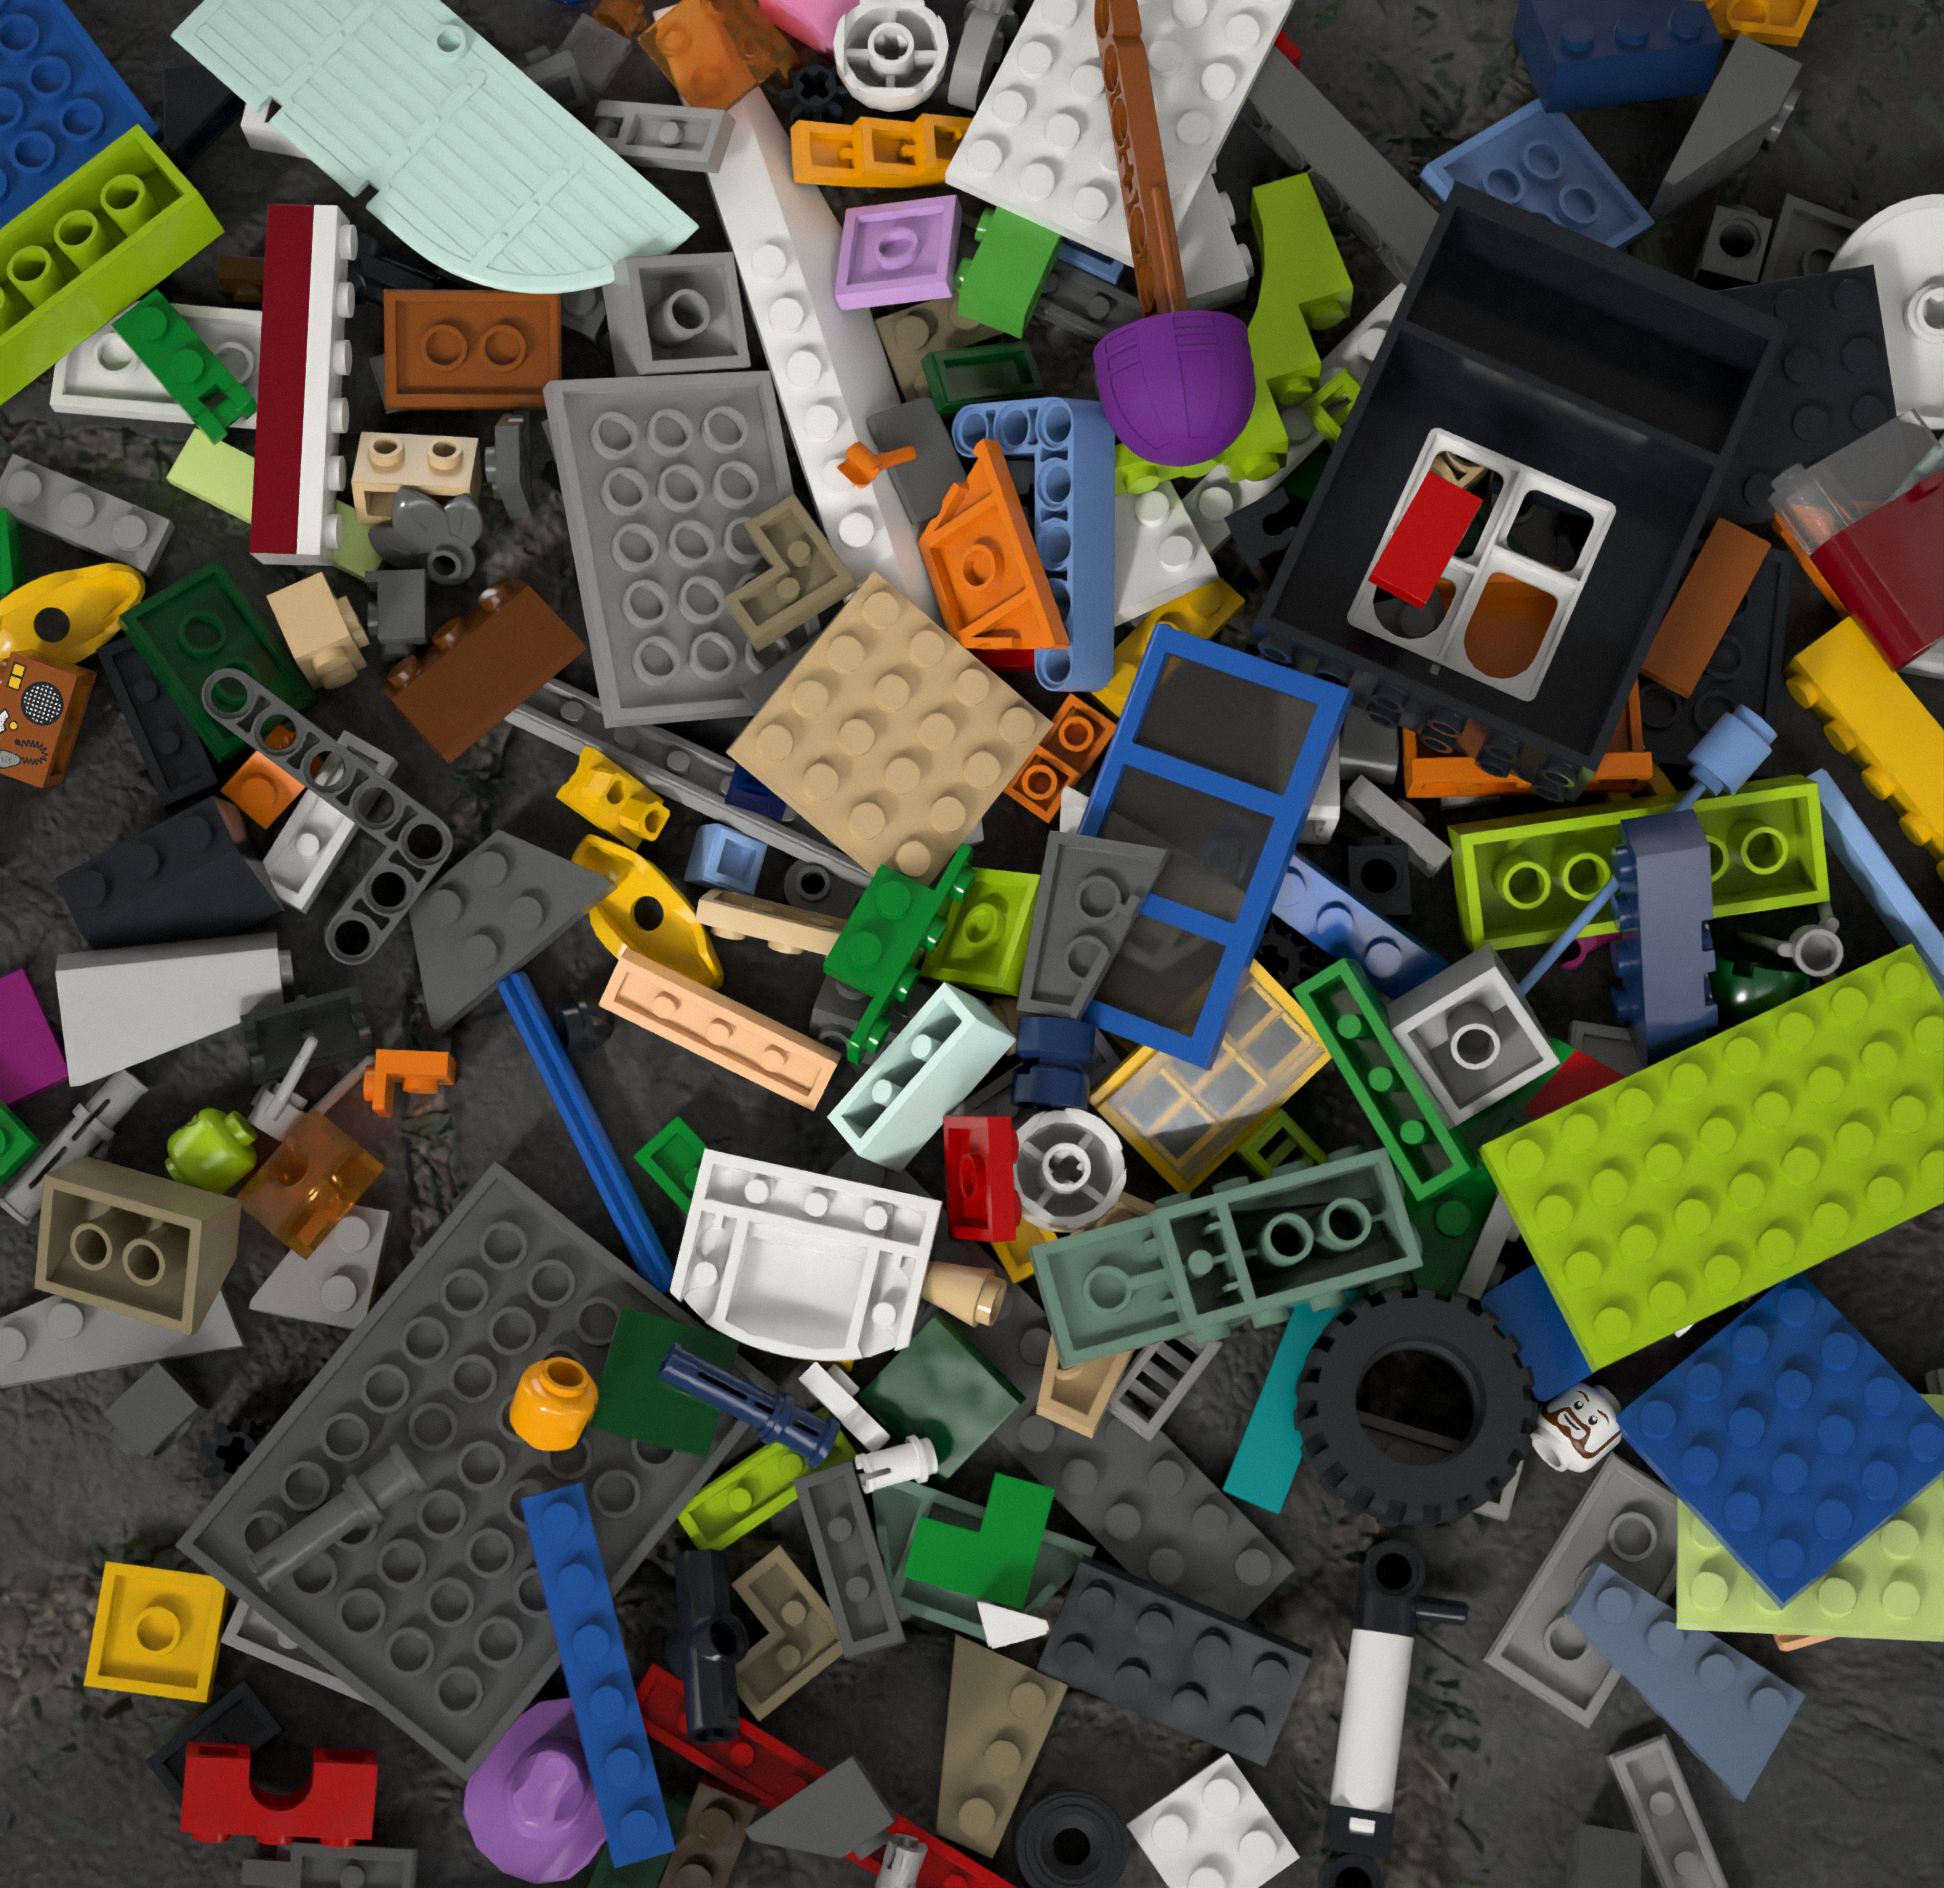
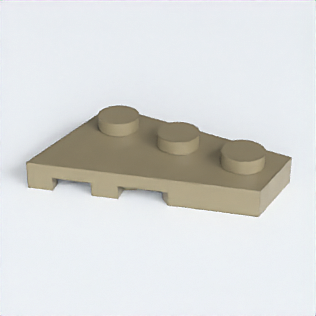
M957 1634L955 1635L936 1833L993 1859L1068 1685Z

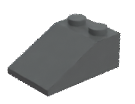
M1739 33L1649 209L1648 214L1656 222L1652 228L1752 160L1764 139L1775 144L1803 90L1793 84L1803 65L1802 63Z

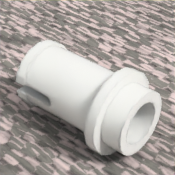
M915 1435L906 1437L905 1444L868 1454L862 1453L855 1457L856 1469L863 1468L865 1472L858 1474L857 1477L866 1494L874 1492V1490L912 1479H915L918 1484L927 1482L928 1475L935 1474L938 1470L937 1457L931 1441L927 1437L918 1439Z

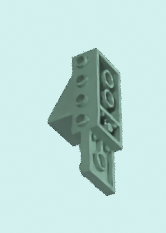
M1362 1145L1344 1148L1328 1154L1329 1163L1307 1168L1305 1160L1285 1164L1270 1170L1271 1179L1249 1184L1247 1176L1233 1178L1213 1185L1214 1194L1193 1200L1189 1192L1174 1194L1155 1201L1156 1210H1153L1148 1215L1031 1246L1028 1249V1253L1062 1369L1174 1338L1177 1340L1193 1335L1196 1345L1213 1342L1231 1336V1329L1251 1319L1254 1329L1290 1319L1288 1308L1310 1303L1312 1313L1346 1304L1348 1303L1346 1292L1364 1287L1368 1288L1370 1297L1376 1296L1380 1289L1397 1285L1400 1289L1405 1287L1403 1276L1423 1266L1421 1260L1422 1243L1415 1224L1409 1221L1404 1205V1186L1401 1174L1397 1166L1391 1163L1386 1147L1364 1153Z

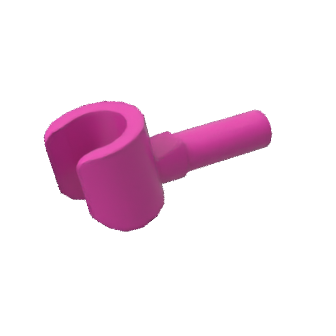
M1619 932L1574 939L1572 942L1577 944L1581 953L1575 960L1562 964L1561 968L1569 971L1579 968L1584 963L1587 953L1619 938Z

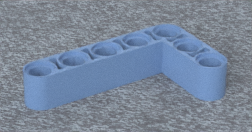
M1047 397L964 406L956 414L952 425L953 444L962 456L978 458L972 451L977 442L984 438L999 441L1005 460L1035 459V545L1071 645L1066 649H1034L1036 677L1039 683L1046 690L1097 692L1103 690L1109 684L1114 669L1115 432L1105 416L1100 401Z

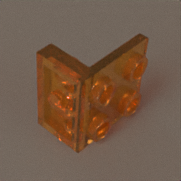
M682 0L638 37L641 47L690 107L728 111L776 70L787 84L790 85L787 70L792 68L799 72L804 68L794 49L753 0Z

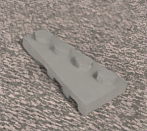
M221 1286L199 1331L191 1336L53 1295L0 1318V1388L247 1346L223 1286Z

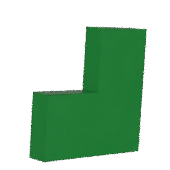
M995 1473L980 1532L920 1516L903 1577L1023 1610L1055 1489Z

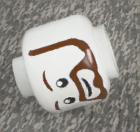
M1578 1382L1554 1398L1544 1401L1538 1407L1537 1421L1532 1425L1534 1432L1530 1434V1437L1533 1438L1532 1445L1542 1459L1557 1471L1563 1472L1569 1469L1575 1472H1584L1593 1467L1620 1442L1622 1432L1616 1422V1415L1621 1412L1620 1404L1605 1387L1596 1384L1592 1388L1585 1383Z

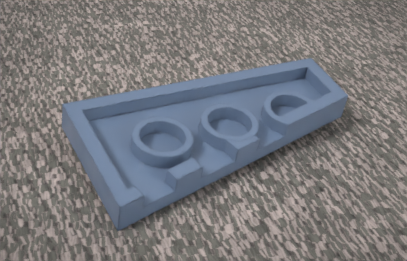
M1594 1561L1563 1614L1606 1661L1632 1684L1642 1695L1641 1698L1672 1727L1684 1740L1683 1743L1712 1770L1722 1781L1721 1784L1736 1800L1744 1802L1806 1695L1710 1632L1676 1629V1610L1604 1563Z

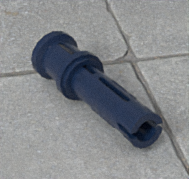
M676 1342L672 1343L667 1349L656 1372L658 1379L666 1380L708 1404L755 1427L756 1435L759 1436L760 1441L768 1445L777 1442L804 1456L805 1464L814 1469L828 1455L840 1428V1420L829 1415L824 1419L795 1404V1396L785 1391L783 1393L778 1391L771 1395L731 1372L682 1348Z

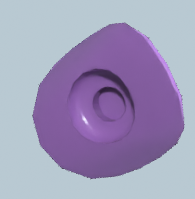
M570 1697L542 1698L531 1702L473 1774L465 1790L463 1815L475 1846L502 1872L537 1885L572 1878L589 1864L606 1840Z

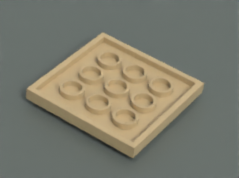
M873 571L852 594L728 748L726 753L872 876L875 875L880 864H883L928 887L1054 724L877 572Z

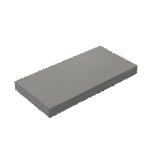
M1609 1452L1481 1660L1583 1727L1589 1728L1622 1674L1617 1672L1566 1618L1563 1612L1594 1561L1604 1563L1663 1603L1667 1601L1676 1586V1494L1617 1454Z

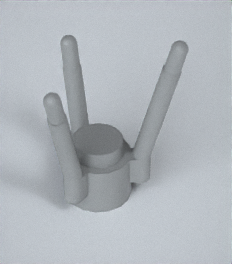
M1830 901L1816 903L1820 917L1818 925H1804L1796 929L1790 936L1789 941H1780L1744 931L1738 932L1736 936L1740 943L1777 953L1783 957H1789L1791 963L1799 970L1815 977V987H1820L1837 978L1834 971L1839 967L1843 958V946L1840 939L1835 935L1839 928V921L1833 916Z
M299 994L295 1001L306 999L307 997L304 994ZM308 1037L282 1083L275 1080L261 1085L250 1103L254 1106V1109L247 1118V1121L286 1145L290 1143L296 1132L307 1138L316 1122L363 1078L366 1066L375 1065L376 1056L374 1054L367 1055L305 1113L302 1110L308 1100L293 1090L318 1044L316 1037Z

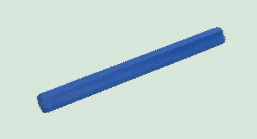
M524 971L505 977L498 983V990L640 1276L663 1295L670 1293L675 1270L529 977Z

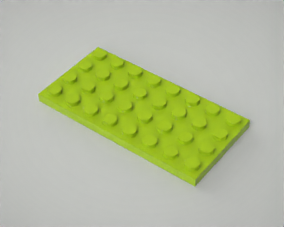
M1912 943L1494 1139L1478 1149L1592 1373L1944 1203V1001Z

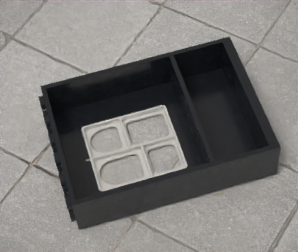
M1455 180L1254 622L1245 653L1352 690L1355 693L1350 704L1363 709V715L1369 721L1379 726L1395 729L1399 725L1419 734V740L1431 749L1442 753H1452L1454 749L1476 759L1475 765L1490 775L1507 778L1511 774L1531 783V790L1547 800L1564 802L1567 799L1575 803L1599 768L1790 324ZM1441 451H1449L1499 473L1503 478V488L1474 553L1464 559L1452 556L1441 576L1452 582L1455 586V596L1442 623L1437 630L1425 637L1415 639L1398 637L1383 628L1377 619L1373 605L1377 585L1369 582L1368 579L1425 479L1435 456ZM1531 490L1542 491L1589 512L1593 517L1594 523L1576 566L1569 572H1562L1513 551L1507 545V535L1525 495ZM1498 572L1550 593L1556 598L1558 604L1537 655L1529 668L1516 677L1504 679L1486 676L1474 668L1466 656L1464 646L1466 628L1488 578Z

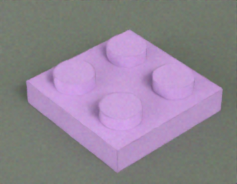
M957 195L846 209L834 292L840 310L952 297L963 211Z

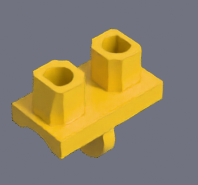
M586 745L580 753L576 772L560 788L556 795L559 800L619 844L633 851L637 850L643 838L650 841L656 840L670 816V811L662 805L665 800L597 749Z

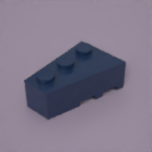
M1520 0L1512 32L1545 114L1709 93L1723 43L1705 2L1692 0Z

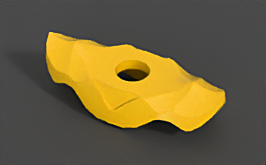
M104 563L55 572L31 581L13 591L0 601V664L5 658H9L11 652L28 649L39 651L72 664L87 658L96 652V649L104 646L121 629L118 624L119 615L141 602L145 593L144 577L131 566L120 563ZM45 608H58L69 619V632L64 639L58 642L43 640L35 630V618Z
M592 834L586 835L574 851L571 862L609 878L618 887L589 911L590 924L604 946L618 960L627 947L714 991L722 987L724 973L712 941L703 924L695 922L696 911L683 893L656 865L636 852L609 839ZM644 896L654 897L663 908V920L652 931L639 926L634 916L635 905Z

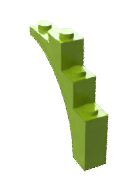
M1307 172L1252 188L1250 220L1260 254L1261 288L1257 308L1247 329L1251 347V358L1254 365L1256 394L1254 407L1246 427L1240 436L1222 453L1205 462L1190 466L1173 467L1159 465L1137 456L1124 443L1115 445V496L1127 492L1131 495L1143 494L1151 491L1161 482L1181 476L1186 478L1200 477L1221 464L1224 465L1230 484L1245 479L1252 482L1265 480L1276 474L1279 469L1286 467L1289 439L1275 404H1297L1318 391L1321 361L1308 329L1325 330L1337 325L1342 319L1350 317L1353 285Z

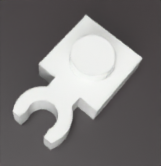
M815 1361L799 1378L800 1383L835 1418L840 1420V1423L870 1453L879 1451L890 1439V1435L852 1398L860 1389L837 1365L833 1364L825 1371Z

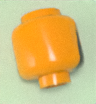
M563 1357L538 1361L528 1366L520 1378L510 1405V1423L523 1440L538 1450L559 1451L570 1449L581 1442L588 1430L598 1404V1388L586 1369L578 1362Z

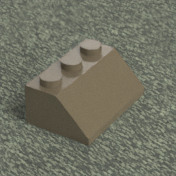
M84 1156L44 1174L34 1288L191 1336L199 1331L236 1259L242 1201L92 1157Z

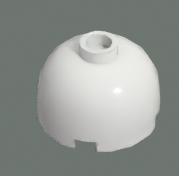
M859 0L860 5L851 9L847 16L845 12L837 24L833 41L837 73L851 96L869 108L887 112L912 109L930 98L944 77L949 56V43L945 24L939 15L937 18L934 12L925 6L924 0Z
M1066 1108L1065 1111L1054 1110L1048 1113L1044 1111L1033 1115L1016 1131L1019 1140V1156L1017 1162L1013 1164L1014 1189L1019 1193L1021 1199L1022 1217L1027 1222L1048 1232L1071 1233L1096 1224L1115 1206L1126 1183L1125 1161L1121 1153L1123 1148L1118 1136L1101 1118L1076 1108Z

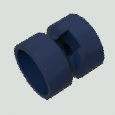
M1019 1018L1015 1053L1023 1059V1065L1013 1070L1010 1104L1025 1109L1047 1112L1054 1110L1065 1111L1066 1108H1076L1087 1112L1091 1077L1083 1071V1065L1093 1060L1096 1026L1064 1018Z

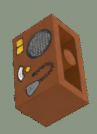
M33 649L11 652L9 658H5L1 662V774L42 789L63 784L97 672Z

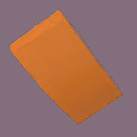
M1073 693L1069 694L1051 720L1054 724L1003 790L1004 793L1048 824L1052 822L1061 810V793L1064 787L1067 785L1074 790L1079 787L1110 744L1117 726L1115 722Z

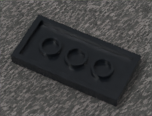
M1083 1554L1036 1671L1265 1767L1312 1659L1313 1650Z

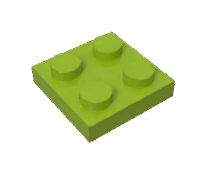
M971 867L978 871L974 884L962 903L956 900L952 901L943 917L949 920L947 931L934 953L927 951L920 976L938 985H942L945 982L958 988L1018 996L1041 875Z

